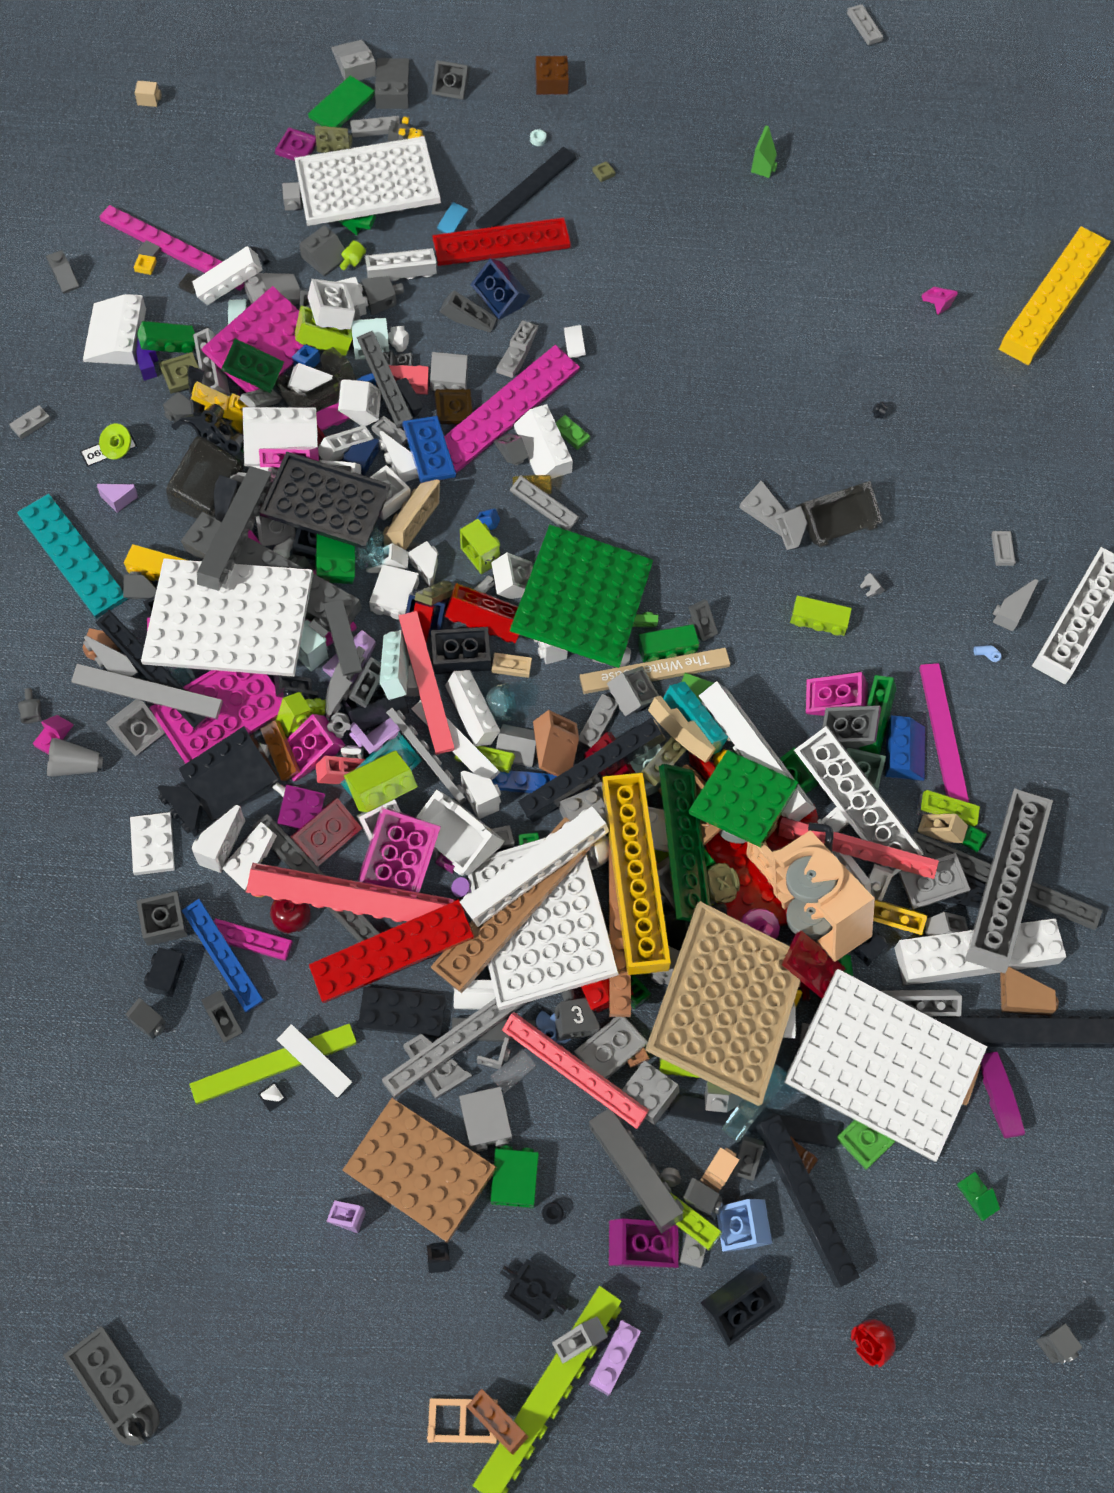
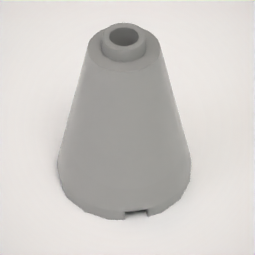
M52 738L49 749L47 776L55 777L97 772L98 768L102 769L103 757H99V752L58 738Z

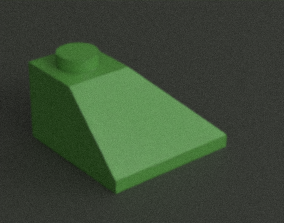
M765 126L755 148L751 172L770 178L771 173L776 171L778 162H775L777 154L769 126Z

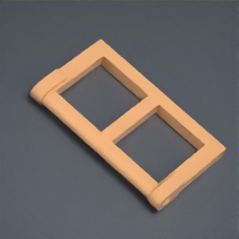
M430 1399L428 1443L496 1444L497 1438L491 1432L490 1436H465L466 1406L472 1399ZM436 1406H461L459 1436L435 1435Z

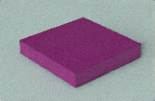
M288 128L275 149V155L293 161L297 157L309 156L317 145L316 136Z

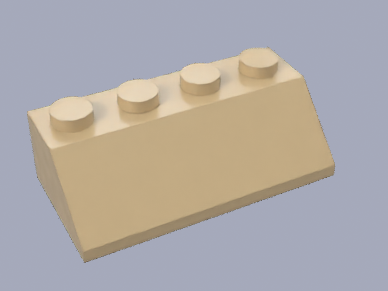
M439 480L420 483L418 488L412 491L410 499L403 503L399 514H395L391 525L387 526L383 531L385 546L393 543L404 550L408 548L439 504Z

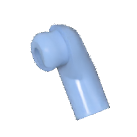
M994 646L974 647L975 656L985 655L993 662H997L1002 658L1001 653Z

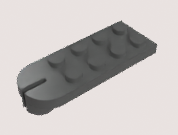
M103 1326L99 1327L63 1355L120 1442L130 1446H137L147 1441L136 1425L138 1421L144 1428V1433L147 1437L151 1438L156 1433L160 1424L159 1410Z

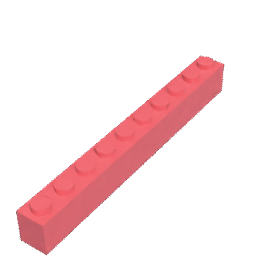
M252 863L246 892L257 897L263 895L270 896L274 900L286 899L296 904H312V906L318 908L324 906L331 907L335 911L347 910L357 915L369 914L379 919L386 917L396 922L410 921L453 902V899L259 863Z

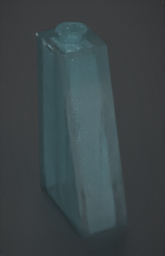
M774 1064L763 1103L757 1106L743 1099L721 1130L738 1143L783 1087L787 1073Z

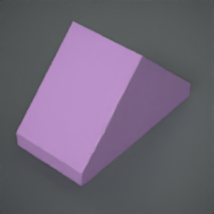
M97 484L101 498L116 512H119L138 496L134 484Z
M334 1201L326 1222L358 1233L366 1211L362 1206Z

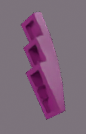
M998 1052L986 1053L983 1055L979 1065L984 1076V1086L990 1097L989 1105L1004 1139L1025 1135L1014 1093Z

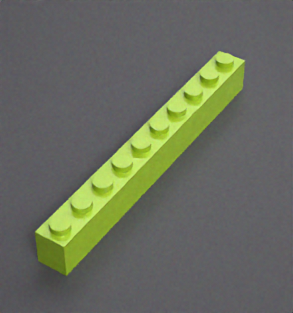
M599 1286L572 1330L580 1324L598 1317L607 1334L610 1329L607 1326L611 1318L616 1320L622 1310L619 1307L621 1300ZM597 1346L591 1347L565 1363H562L558 1353H556L514 1419V1422L529 1437L514 1455L500 1442L474 1482V1488L481 1493H507L509 1491V1488L506 1487L507 1483L511 1478L515 1480L522 1470V1467L519 1466L522 1459H529L535 1449L532 1443L536 1437L542 1438L548 1428L544 1424L549 1416L554 1419L560 1409V1406L557 1405L561 1397L567 1398L573 1388L570 1385L574 1376L579 1379L586 1368L582 1365L586 1357L592 1358L598 1348Z

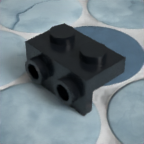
M274 675L276 697L284 698L298 692L302 694L305 700L318 697V692L312 691L310 678Z

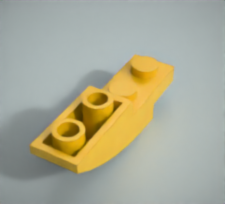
M198 381L194 384L191 399L205 405L204 410L212 404H218L224 411L223 418L243 422V407H248L239 399L240 396L234 393L229 397Z

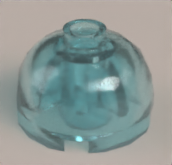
M508 683L492 687L486 695V703L494 719L499 722H508L516 719V717H513V713H517L516 700L513 691L509 692L508 687H511Z

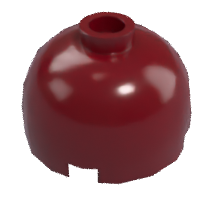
M286 899L274 900L270 907V917L273 925L279 931L291 934V932L302 931L308 925L311 919V909L308 903L296 904Z

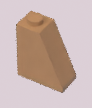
M1008 967L1006 973L1000 972L1001 1012L1050 1016L1058 1009L1059 1001L1055 996V990L1011 967Z

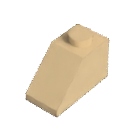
M923 814L918 832L945 843H963L968 825L957 814Z

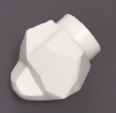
M404 326L390 327L391 332L388 333V339L391 346L395 347L398 352H403L409 342L408 332L405 331Z

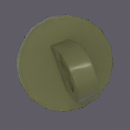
M726 863L714 864L707 870L709 895L717 903L731 902L736 898L735 895L740 888L736 871L727 866L728 864Z

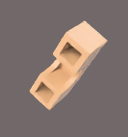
M720 1148L700 1181L718 1193L739 1161L736 1158L737 1155L728 1148H725V1150Z

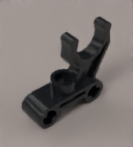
M218 404L210 405L203 413L185 414L171 425L174 430H177L182 424H187L194 428L197 440L189 445L191 451L202 445L206 441L207 435L212 443L216 445L221 443L229 454L236 455L244 448L243 434H234L222 419L224 411Z

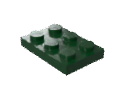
M235 338L221 370L271 394L284 361Z

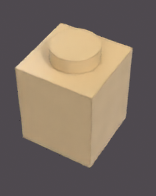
M137 81L135 89L137 104L157 107L158 100H161V90L158 89L157 82Z

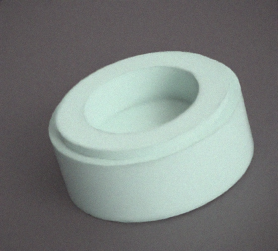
M543 130L532 131L530 134L531 143L535 146L544 145L546 143V133Z

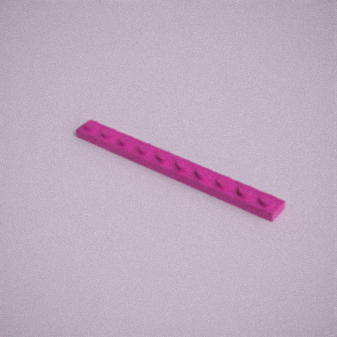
M110 205L99 216L102 222L142 242L148 240L159 246L162 252L204 273L222 263V261ZM244 282L235 287V289L241 291L244 287Z

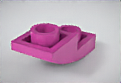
M339 403L316 412L317 425L321 431L333 425L338 426L350 419L338 411Z

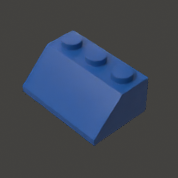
M891 715L886 728L885 777L924 781L925 727L911 717Z

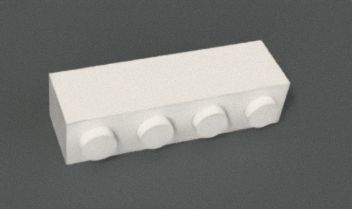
M247 246L192 282L197 297L209 305L263 269L258 254Z
M454 671L445 686L474 746L491 745L499 734L500 729L471 671Z

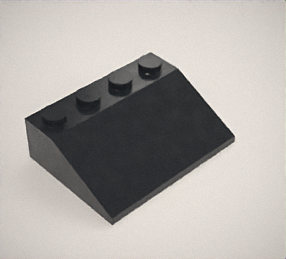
M245 726L178 768L186 784L213 822L226 814L234 806H239L279 780L256 736Z

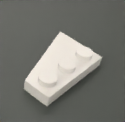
M261 822L221 868L246 891L252 863L260 864L262 859L267 857L277 835Z

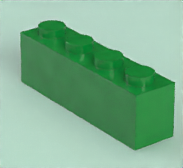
M877 675L874 677L867 706L881 707L876 743L860 747L861 751L880 755L897 689L893 677Z

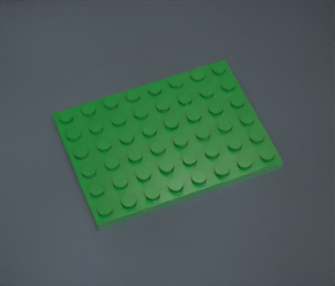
M549 524L510 631L619 668L653 559Z

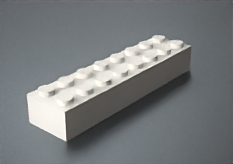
M1102 547L1099 549L1032 667L1063 684H1066L1072 676L1114 601V553Z
M716 681L699 695L703 706L713 715L714 720L728 736L727 740L735 745L733 749L738 755L794 779L727 688ZM798 784L797 789L781 815L799 822L816 807Z
M828 726L794 750L861 839L920 856L924 854L923 850ZM882 865V867L893 870L892 877L901 871L900 869Z
M1056 918L1020 924L1011 962L1008 967L1020 970L1060 964L1066 958ZM973 930L899 940L894 947L903 986L999 972L965 961Z

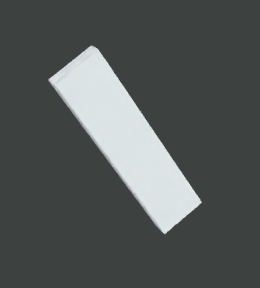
M292 1024L277 1039L284 1048L337 1098L352 1083Z

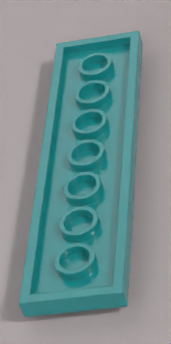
M49 494L17 512L18 516L96 619L104 615L108 610H112L128 600L123 597V590Z

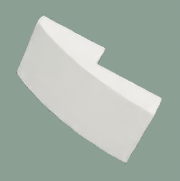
M581 325L564 328L568 357L578 358L586 355Z

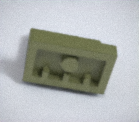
M315 126L317 152L327 153L351 149L353 138L352 135H348L347 128Z

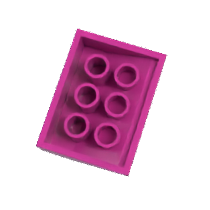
M381 807L357 882L419 893L441 826Z

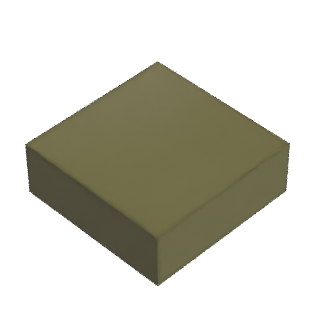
M607 161L593 167V173L601 182L615 176V171Z

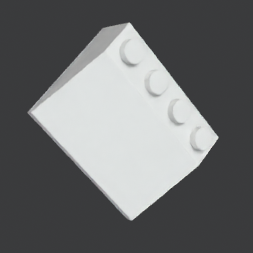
M124 294L94 303L83 362L136 365L137 332L141 322L144 321L146 312L142 295Z
M243 407L244 466H260V448L317 447L316 408Z

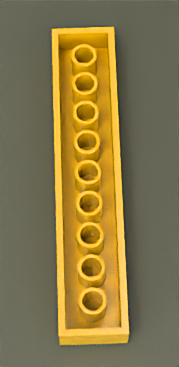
M1081 226L1004 336L999 350L1029 366L1104 256L1111 241Z
M643 773L604 776L602 790L607 827L609 829L608 834L627 975L669 971L671 961Z

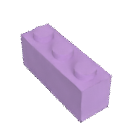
M622 1320L620 1321L589 1383L590 1386L607 1396L610 1395L641 1333L640 1330Z

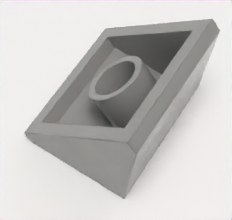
M503 724L498 734L496 749L514 753L515 759L513 764L532 767L536 753L534 730Z

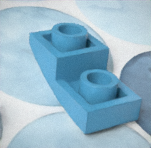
M453 202L440 221L437 230L444 234L456 232L458 226L464 220L468 209Z

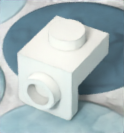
M838 807L833 809L823 819L817 821L820 824L831 826L833 831L837 833L849 824Z

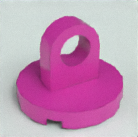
M767 909L749 910L740 920V922L774 939H777L780 926L778 919Z

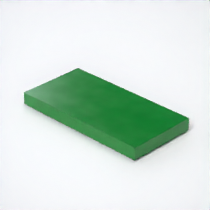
M350 75L308 113V117L321 126L340 128L375 96V90Z

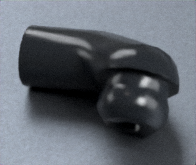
M250 246L258 254L262 265L267 266L270 260L263 249Z

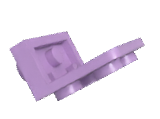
M389 718L365 736L362 730L353 722L350 728L352 732L349 735L360 748L364 746L370 754L378 751L387 740L395 738L400 728Z

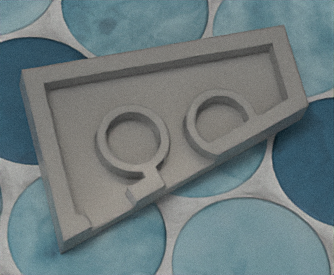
M760 481L740 503L739 508L781 536L774 516L785 512V509L765 484Z
M420 1034L403 1044V1047L411 1059L432 1044V1042ZM448 1059L423 1077V1080L435 1099L470 1079L472 1075L459 1067L453 1059Z

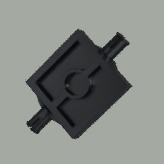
M529 1259L525 1261L522 1268L516 1273L506 1266L501 1270L500 1274L511 1280L509 1288L503 1296L505 1300L539 1323L551 1308L562 1316L564 1315L567 1307L556 1301L558 1293L564 1285L563 1282Z

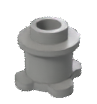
M340 712L332 715L330 723L327 725L328 731L334 732L338 738H342L346 730L351 728L349 717Z

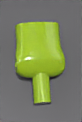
M352 241L341 253L345 260L341 263L340 268L346 270L349 265L356 267L365 255L366 249L359 242Z

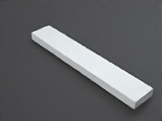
M420 700L411 709L427 725ZM446 717L455 749L452 752L474 774L489 778L492 781L500 773L499 770Z

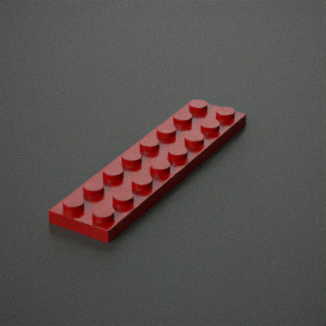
M564 218L432 235L438 266L567 249L571 245Z
M458 899L309 964L321 1001L326 1003L475 937Z

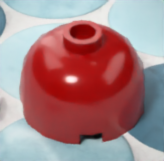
M876 1319L865 1320L851 1331L852 1342L855 1340L858 1345L855 1350L870 1366L874 1367L877 1364L879 1367H882L894 1355L896 1350L895 1337L892 1329L883 1322Z

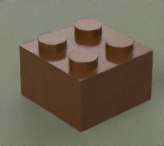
M536 56V95H568L567 56Z

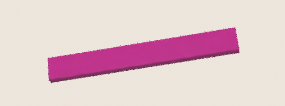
M939 663L920 665L919 669L946 796L968 803V794Z

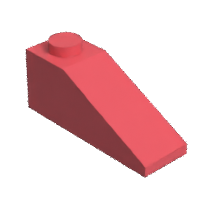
M324 756L316 764L317 783L340 784L345 779L344 775L355 770L365 759Z

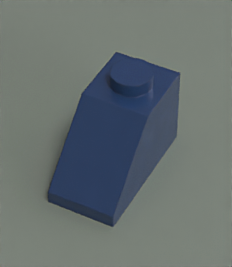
M373 439L352 445L349 451L344 453L342 460L344 462L360 464L361 475L365 476L380 451L379 440Z

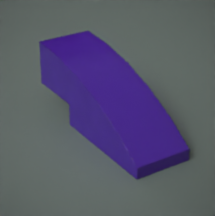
M137 338V360L143 380L155 378L157 374L153 363L158 362L156 351L141 349L139 338Z

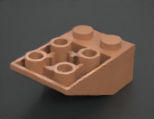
M548 710L533 721L538 764L540 769L559 776L573 767L579 735L577 723Z

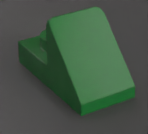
M376 214L339 220V222L355 235H358L361 228L371 230Z
M976 1172L956 1184L982 1221L1000 1210L993 1188L988 1190Z

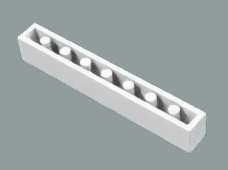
M592 806L589 809L583 810L578 817L566 822L560 830L548 835L546 840L539 845L533 846L524 856L516 858L506 869H501L496 876L483 882L474 892L466 894L463 900L460 901L461 905L476 926L479 927L609 832L607 824Z

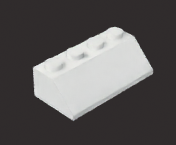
M433 248L365 256L368 278L388 276L391 281H396L399 278L413 279L416 276L431 277L432 274H436V259Z
M548 405L530 409L514 424V429L517 435L522 437L529 456V463L538 483L572 473L573 460Z

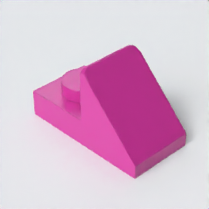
M933 287L922 294V299L932 304L935 303L936 312L939 315L952 305L958 293L954 290Z
M58 715L41 722L44 729L33 742L34 747L48 755L51 739L58 738L63 740L73 727L71 722Z

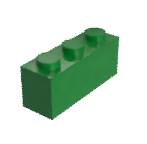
M142 321L137 332L140 346L143 350L191 353L195 348L193 336L195 333L193 326Z
M694 624L639 634L638 646L642 661L651 662L697 653L699 641Z

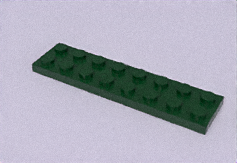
M662 764L659 766L676 918L678 920L691 921L696 905L699 902L711 907L700 819L689 814V809L697 798L694 770Z

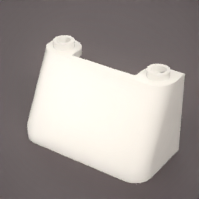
M438 790L435 791L416 817L441 826L434 847L453 862L452 864L455 866L453 870L461 876L464 874L469 876L505 842L503 838L457 801Z

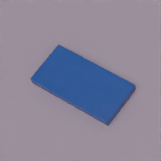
M438 416L403 421V428L420 483L455 478L456 472Z

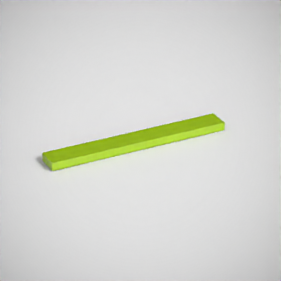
M350 1023L307 1039L324 1056L357 1044ZM286 1048L192 1082L189 1085L195 1103L198 1105L302 1064Z

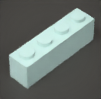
M402 630L389 632L383 636L380 685L388 700L407 695L409 654Z

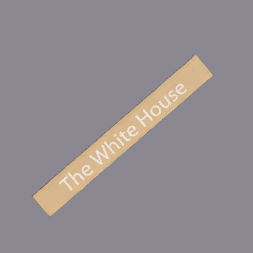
M726 648L580 674L579 678L583 694L609 690L607 685L609 681L623 672L643 666L652 682L684 676L685 673L694 674L730 667V661Z

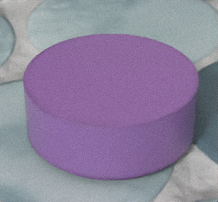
M463 877L455 879L452 883V893L459 898H464L466 894L472 892L469 880Z

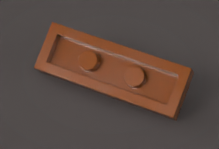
M274 720L260 729L281 780L287 781L301 771L280 721Z
M483 1389L466 1406L512 1455L529 1437Z

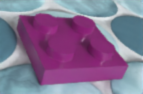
M286 785L277 824L300 829L322 810L325 794Z

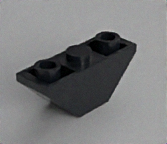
M158 786L157 789L160 793L158 798L164 805L168 804L171 807L169 811L175 819L180 818L183 822L181 826L187 834L191 832L196 837L199 832L203 810L199 800L189 788Z

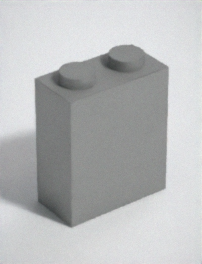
M501 1087L459 1096L470 1150L475 1149V1152L487 1150V1146L496 1144V1147L508 1145V1141H512Z

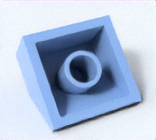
M747 1199L723 1205L721 1213L717 1214L718 1227L722 1232L720 1236L722 1252L772 1244L764 1199Z

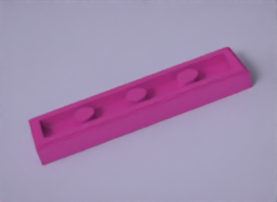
M215 918L214 922L229 945L280 960H287L293 943L292 940Z

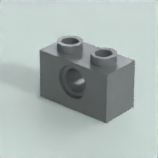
M1066 1323L1051 1328L1036 1339V1342L1052 1364L1071 1362L1079 1356L1077 1351L1083 1348Z

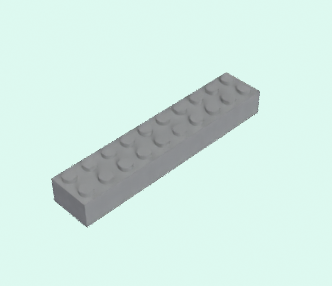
M1014 789L1008 804L965 961L1006 973L1011 962L1053 800Z

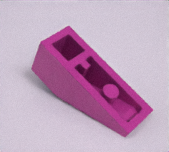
M318 447L259 449L260 467L279 468L286 451L319 461Z

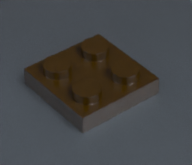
M435 389L436 414L440 424H460L472 414L470 389Z

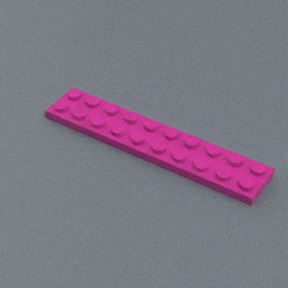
M554 345L446 434L444 438L455 472L458 473L489 447L494 440L513 427L530 409L535 408L575 375L580 367L560 348Z

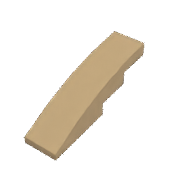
M661 696L655 697L648 709L652 716L688 751L705 763L708 762L715 751V747L695 721L688 722L678 708L671 710Z

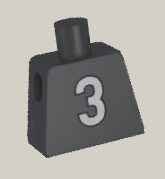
M574 990L562 992L563 1001L555 1008L557 1041L593 1036L600 1029V1026L587 999H576Z

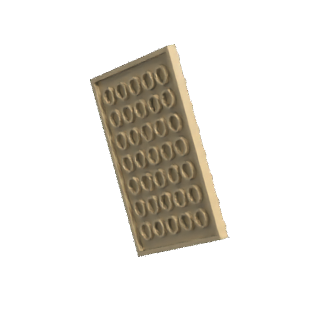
M699 902L696 905L645 1051L757 1106L761 1105L800 983L796 976L782 966L790 946Z

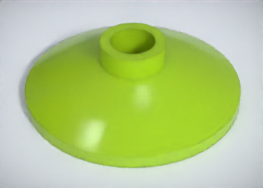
M111 424L102 431L99 447L105 457L116 460L125 456L129 451L131 435L125 426Z

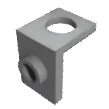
M504 1038L498 1061L478 1056L477 1063L501 1070L503 1062H507L511 1051V1049H507L509 1038Z

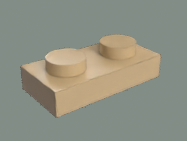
M494 653L492 673L529 678L532 658Z

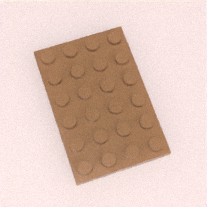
M391 1098L343 1168V1171L449 1243L497 1168Z

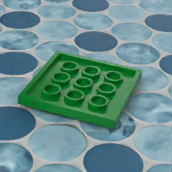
M727 750L689 809V814L761 848L797 789L799 782Z

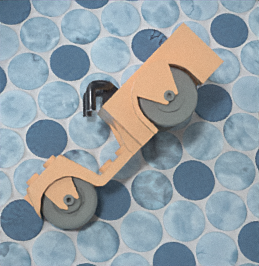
M777 822L775 823L774 827L772 828V830H771V832L769 833V835H768V837L766 838V840L770 837V835H771V834L774 832V830L777 828ZM809 822V831L777 851H771L766 842L760 848L724 830L719 831L720 836L729 842H747L746 854L748 858L774 887V895L781 901L782 908L784 910L787 908L789 928L795 934L803 931L811 939L820 938L817 940V944L835 962L872 937L875 898L832 854L834 831L831 826ZM812 831L825 832V843L823 844Z

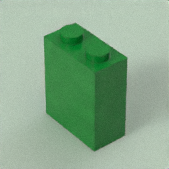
M501 1146L500 1149L495 1150L494 1166L497 1169L493 1173L491 1205L534 1208L538 1152H534V1149L522 1148L521 1151L513 1150V1147Z

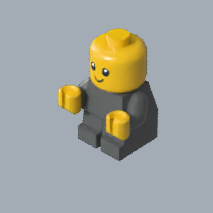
M403 117L402 124L391 120L388 129V142L425 137V135H423L420 129L408 127L409 117Z

